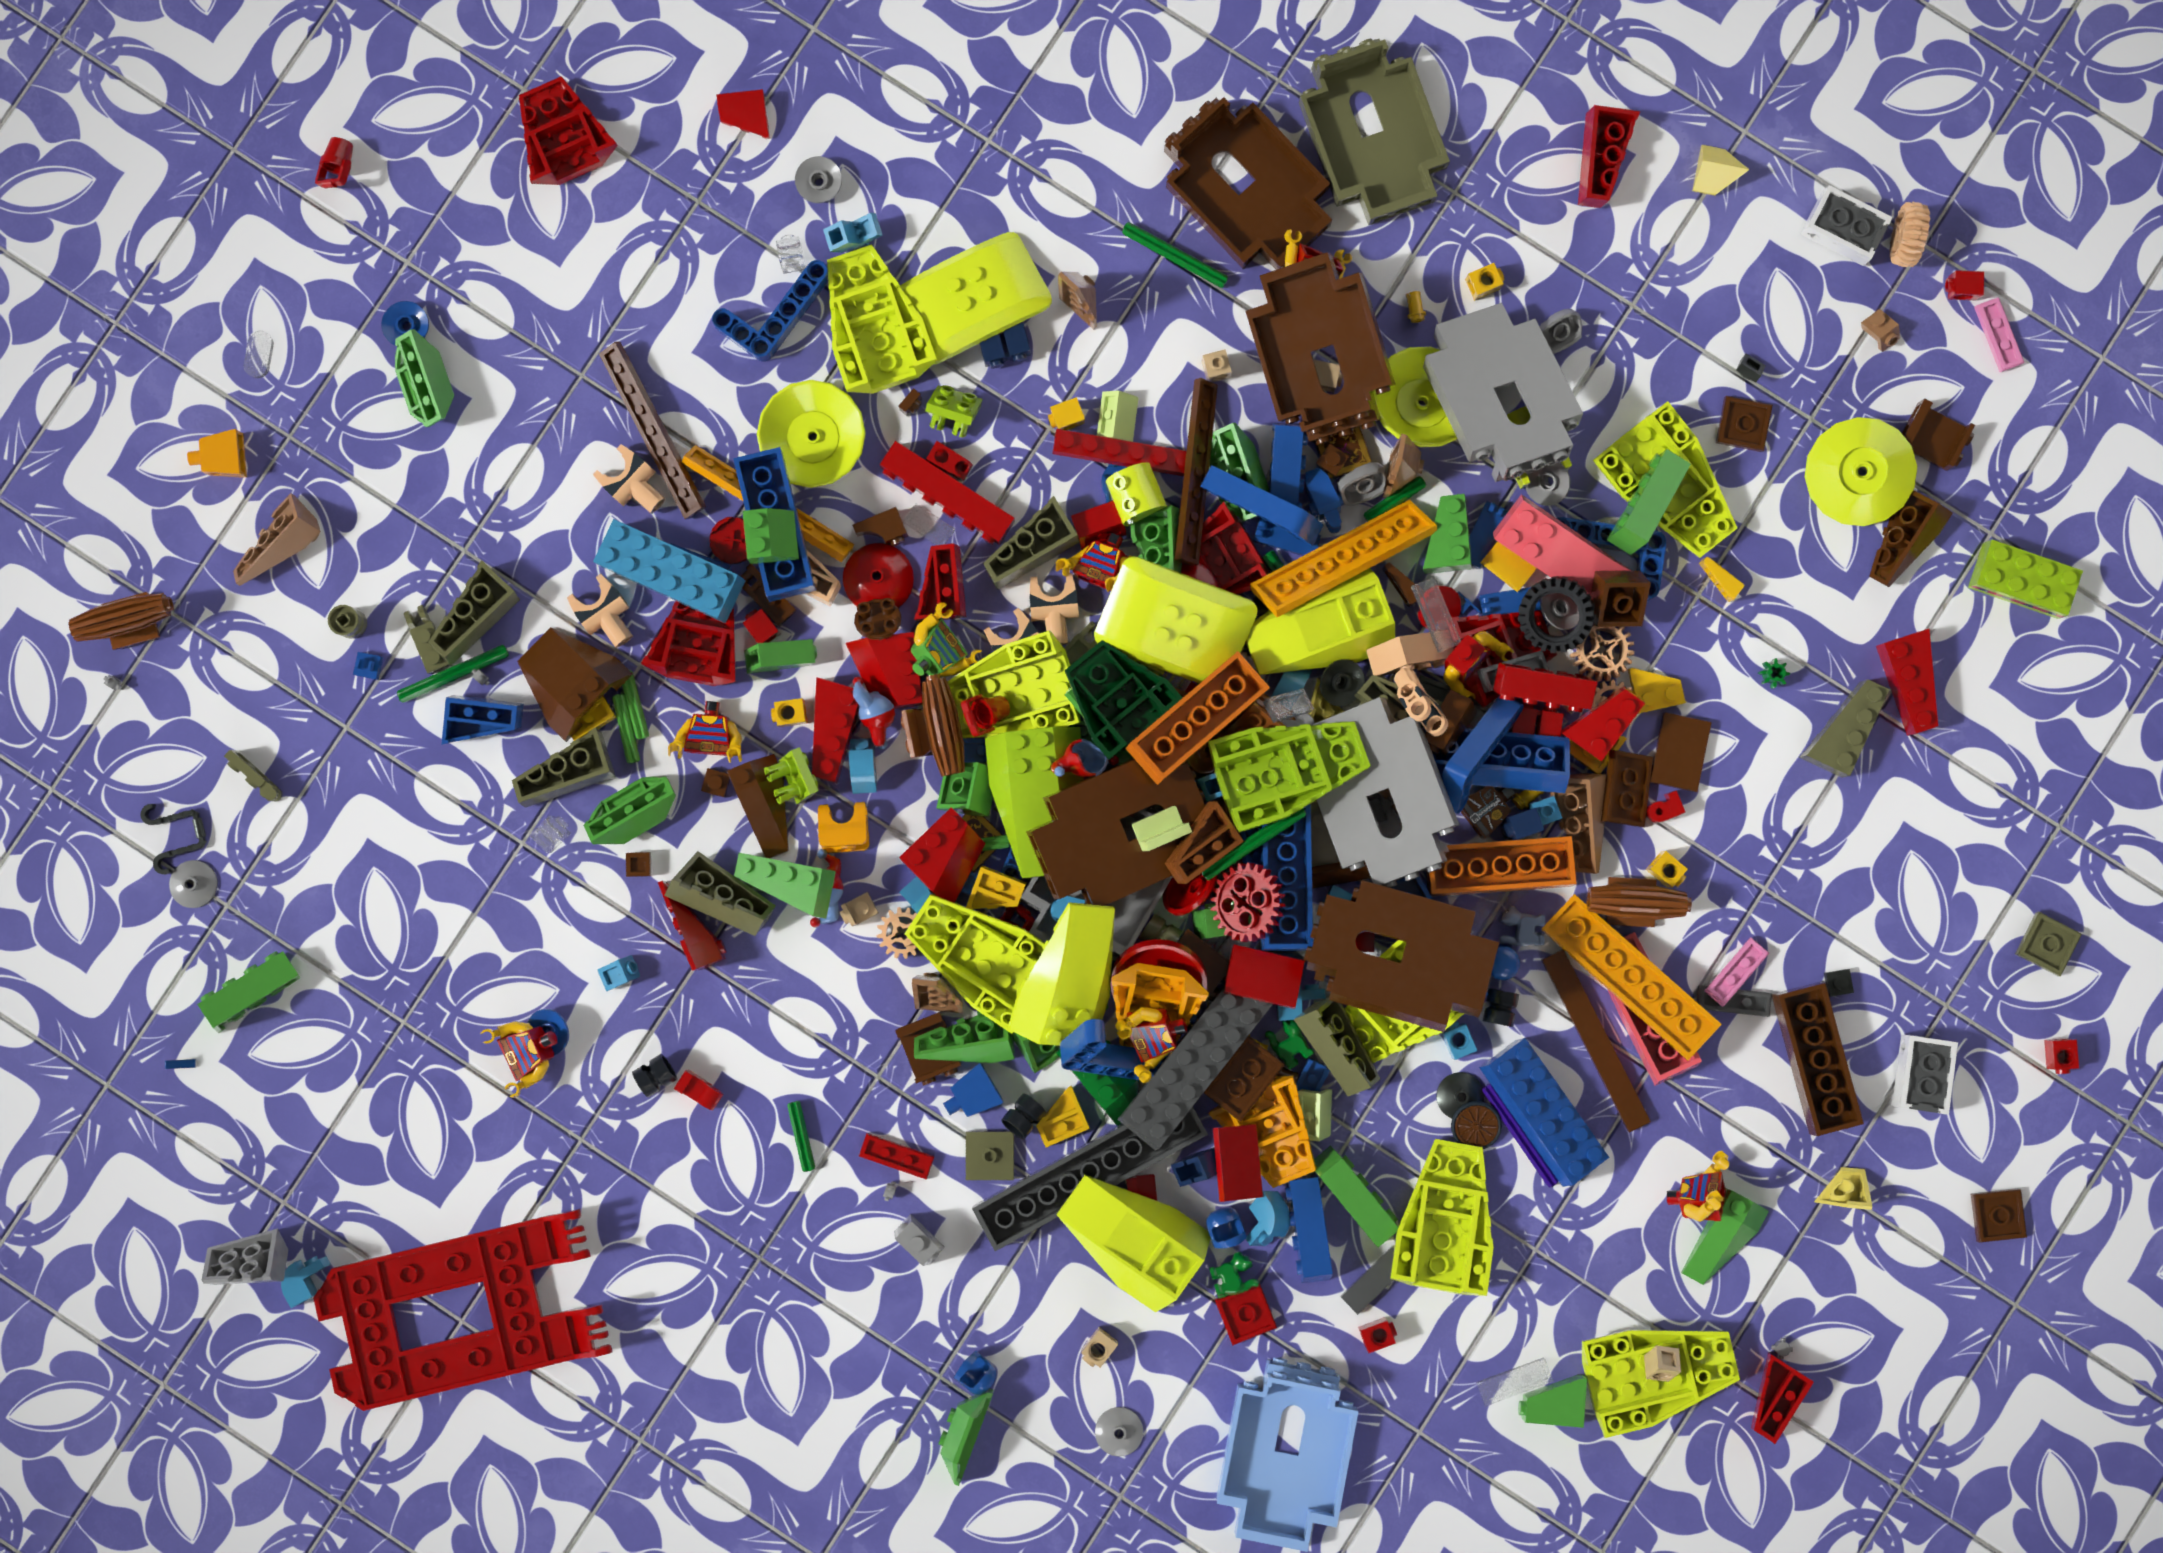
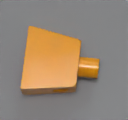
M237 429L200 438L199 450L187 453L189 465H201V471L207 475L247 478L244 436Z

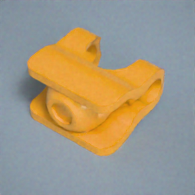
M865 802L855 803L853 817L846 823L833 821L828 804L818 806V838L822 849L826 850L827 853L866 851L869 848L868 812Z

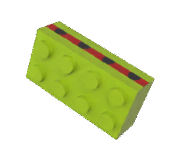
M1992 539L1981 546L1968 588L2060 619L2069 615L2083 570Z

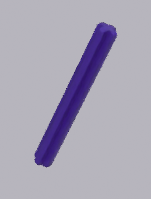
M1491 1084L1483 1087L1484 1095L1497 1110L1501 1120L1549 1188L1559 1182L1495 1089Z

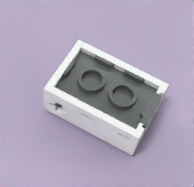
M1828 185L1820 194L1800 234L1864 266L1872 259L1893 217Z
M1901 1034L1892 1106L1949 1115L1958 1042Z

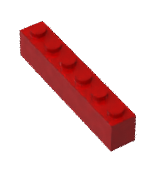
M897 441L893 443L880 463L883 469L882 474L893 481L895 478L903 482L902 487L911 493H914L916 490L923 495L921 499L931 506H934L936 503L943 508L942 513L951 519L956 516L963 521L961 523L962 526L972 532L976 529L982 533L981 538L992 545L994 542L1000 545L1015 523L1013 516Z

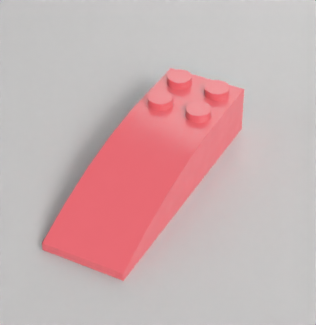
M1522 494L1493 532L1496 541L1549 577H1567L1568 580H1575L1578 582V585H1583L1586 588L1587 594L1590 593V595L1595 571H1632Z
M1635 932L1624 936L1629 943L1648 958ZM1608 990L1617 1012L1655 1086L1700 1065L1702 1060L1698 1052L1689 1060H1686Z

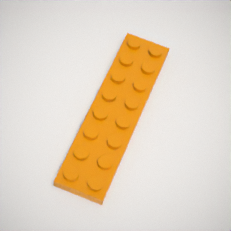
M1409 499L1251 583V591L1276 617H1279L1431 536L1437 531V525Z
M1575 894L1542 927L1541 930L1686 1060H1689L1722 1025L1597 913L1589 912L1587 905Z

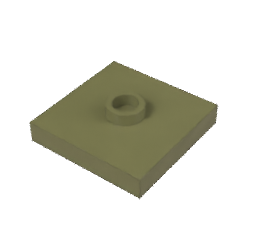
M2036 912L2015 955L2061 977L2082 934L2041 912Z
M966 1131V1180H1014V1134L1010 1131Z

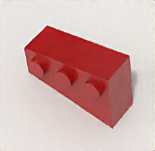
M1623 686L1573 723L1561 729L1562 734L1602 761L1645 705V701Z
M1768 1353L1751 1428L1776 1444L1814 1381Z

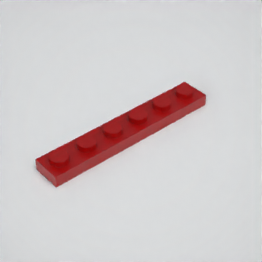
M1056 429L1052 454L1125 467L1148 462L1154 472L1184 476L1187 451Z

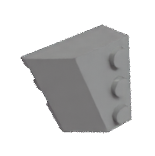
M278 1228L207 1248L201 1280L203 1284L212 1285L284 1281L289 1249Z

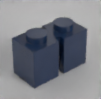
M1023 323L1003 331L1008 350L1007 353H1004L999 334L979 343L985 367L990 366L991 369L1004 366V362L1007 360H1013L1014 363L1027 360V356L1031 355Z
M1536 807L1506 817L1502 821L1503 824L1500 825L1503 836L1509 838V841L1518 840L1544 830Z
M1215 1147L1190 1154L1171 1164L1180 1187L1204 1181L1217 1175Z

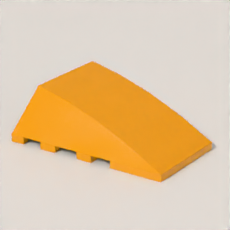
M1136 963L1112 977L1117 1021L1123 1020L1126 1022L1128 1012H1135L1141 1007L1165 1009L1171 1021L1184 1018L1188 1026L1193 1014L1196 1015L1200 1009V1004L1207 999L1209 994L1186 970ZM1181 1034L1176 1035V1043L1181 1037ZM1119 1037L1120 1046L1135 1048L1130 1037L1125 1040Z
M1277 1076L1241 1122L1219 1105L1209 1111L1208 1114L1212 1119H1216L1222 1127L1256 1124L1261 1175L1272 1188L1316 1171L1294 1076Z

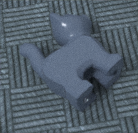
M1509 906L1502 913V918L1499 922L1507 926L1516 925L1514 937L1508 935L1501 936L1499 938L1500 944L1508 943L1512 946L1544 945V934L1541 932L1535 933L1536 926L1545 925L1544 914L1534 916L1520 913L1515 906Z

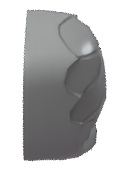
M1573 309L1560 310L1539 326L1553 354L1568 348L1582 337V320L1579 313Z
M1369 462L1355 468L1340 478L1337 486L1344 504L1354 506L1383 494L1387 482V473L1380 463Z

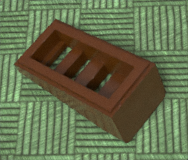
M1387 563L1382 570L1406 606L1410 607L1418 602L1424 591L1393 564Z

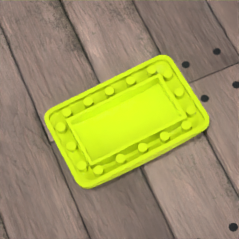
M1014 232L1003 233L973 246L900 285L923 319L937 359L934 365L1047 310L1052 304V297L1021 238Z
M1132 556L1125 559L1095 628L1094 637L1097 643L1103 640L1126 654L1129 658L1201 683L1237 651L1241 653L1257 616V606L1250 599L1140 557Z

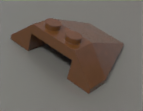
M551 627L517 661L548 725L565 742L583 726L579 720L611 687L617 691L633 675L615 656Z

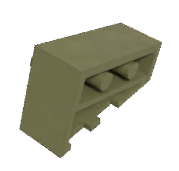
M1372 675L1354 695L1363 704L1379 697L1386 698L1394 722L1409 717V714L1398 698V686L1396 683ZM1435 700L1441 707L1443 702Z

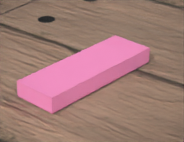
M1999 297L1976 305L1974 307L1999 372L2025 363Z
M1750 937L1704 992L1719 1005L1725 1006L1767 957L1769 952Z

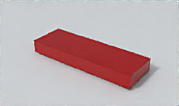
M866 1133L859 1157L926 1180L935 1158L933 1155Z

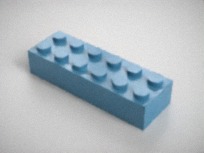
M613 519L593 560L594 563L606 570L723 623H726L746 581L731 571Z

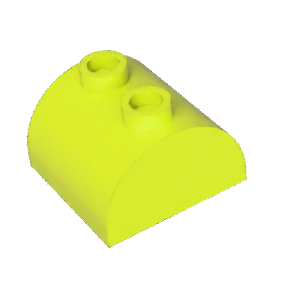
M1148 462L1124 468L1106 479V484L1124 526H1130L1167 506Z

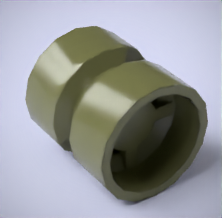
M338 605L329 612L327 618L328 626L335 634L348 639H356L366 631L367 619L360 610L348 605Z
M1155 913L1142 931L1139 939L1142 941L1162 939L1177 942L1183 931L1173 924L1167 926L1166 920Z

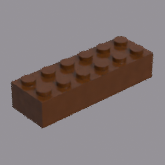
M1817 982L1772 994V1000L1809 1134L1821 1136L1863 1125L1864 1122L1826 984Z

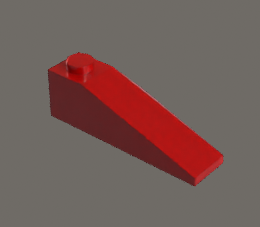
M666 881L658 882L669 912H674L673 925L678 933L684 937L680 943L692 971L701 970L726 959L724 953L727 951L722 940H717L716 936L689 906L664 896L669 884Z

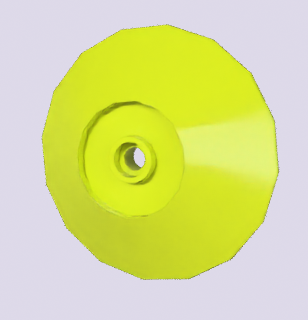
M1431 346L1409 347L1391 355L1388 360L1396 385L1390 387L1391 391L1377 395L1376 391L1373 392L1381 417L1380 422L1383 427L1398 439L1401 434H1406L1418 447H1440L1457 440L1456 434L1423 369L1426 355L1440 351V349ZM1419 401H1424L1426 405H1420Z
M816 380L792 383L774 394L760 414L757 429L760 452L780 447L784 455L790 484L809 488L833 484L849 473L862 455L866 435L862 412L851 396L832 383ZM812 433L817 434V438L814 441L809 440V435Z
M1856 417L1834 424L1817 438L1807 455L1804 477L1810 498L1823 514L1841 524L1868 526L1887 520L1904 507L1915 488L1917 463L1912 446L1898 429L1880 419ZM1865 467L1867 469L1866 475H1859L1858 469Z

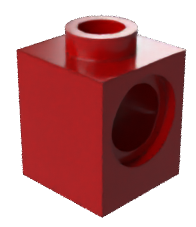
M1954 271L1945 281V291L1948 292V300L1976 301L1984 295V272Z
M754 609L745 616L746 620L743 624L757 643L771 642L781 634L762 609L759 611Z
M2077 1039L2044 1040L2046 1069L2055 1070V1074H2070L2071 1069H2079ZM2063 1050L2065 1060L2061 1063L2058 1059V1054Z
M1385 1317L1358 1327L1368 1353L1396 1344L1394 1339L1397 1336L1393 1322L1388 1323ZM1376 1329H1384L1385 1336L1383 1339H1373V1333Z

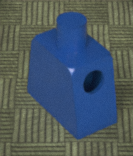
M979 1063L950 1087L954 1097L944 1102L943 1105L949 1115L963 1109L965 1115L969 1117L1004 1103V1100L983 1064Z

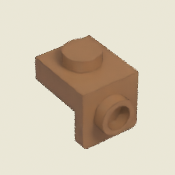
M1878 309L1861 322V328L1878 341V349L1882 352L1894 346L1900 339L1899 324L1881 309Z

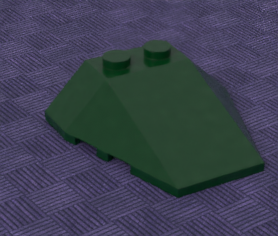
M1103 640L1065 669V674L1092 741L1108 760L1126 750L1125 748L1130 742L1183 698L1167 679L1158 676L1144 665H1140L1128 658L1126 654Z

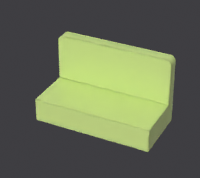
M1122 391L1102 392L1097 436L1133 442L1138 397Z
M1171 806L1132 824L1142 851H1150L1192 832L1189 823L1182 822L1176 806Z
M1303 1089L1298 1091L1309 1140L1321 1141L1330 1137L1332 1089H1325L1320 1092Z

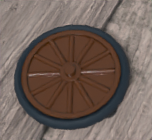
M1472 1101L1459 1107L1451 1122V1132L1457 1143L1483 1147V1149L1490 1147L1497 1141L1502 1129V1121L1497 1110L1490 1104L1481 1101Z

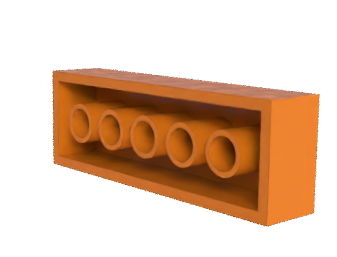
M1237 651L1130 742L1125 749L1158 785L1260 698L1270 687Z
M1572 836L1447 845L1449 852L1445 853L1447 861L1441 863L1442 868L1430 873L1426 869L1427 886L1431 897L1562 888L1576 885Z

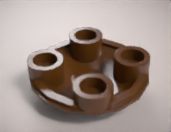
M890 598L861 602L857 606L854 624L857 631L863 637L871 640H882L890 637L898 630L901 625V613Z

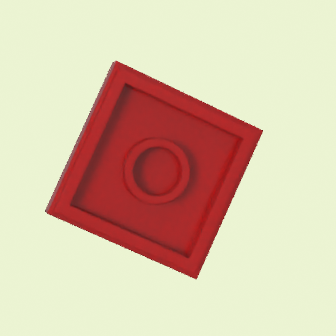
M1260 1282L1259 1286L1251 1287L1248 1291L1238 1295H1228L1225 1298L1214 1299L1232 1346L1277 1328Z

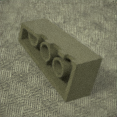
M1053 496L1041 510H1038L1032 516V519L1023 527L1021 526L1015 532V535L996 550L983 564L997 590L1078 544L1079 538Z
M482 560L478 564V569L473 577H470L465 584L466 587L460 597H457L452 604L451 611L443 618L428 641L433 649L451 666L520 601L515 591Z
M1868 679L1859 682L1799 758L1839 777L1850 776L1890 689Z
M596 727L593 728L587 735L576 739L560 752L557 751L549 756L550 758L535 765L513 779L512 784L518 803L526 808L616 777L602 732Z
M699 851L694 854L672 879L664 895L754 936L767 923L776 907L772 902Z
M1327 997L1313 1003L1294 1019L1347 1096L1369 1089L1381 1079L1342 1003L1331 1001Z

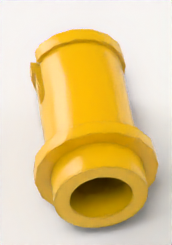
M1420 291L1406 294L1409 309L1407 317L1411 323L1425 320L1426 311H1423Z
M1523 790L1520 793H1515L1516 795L1512 801L1518 809L1529 808L1528 805L1544 792Z

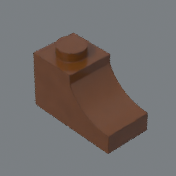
M896 507L852 525L857 537L874 535L892 546L905 542L904 538L908 537Z

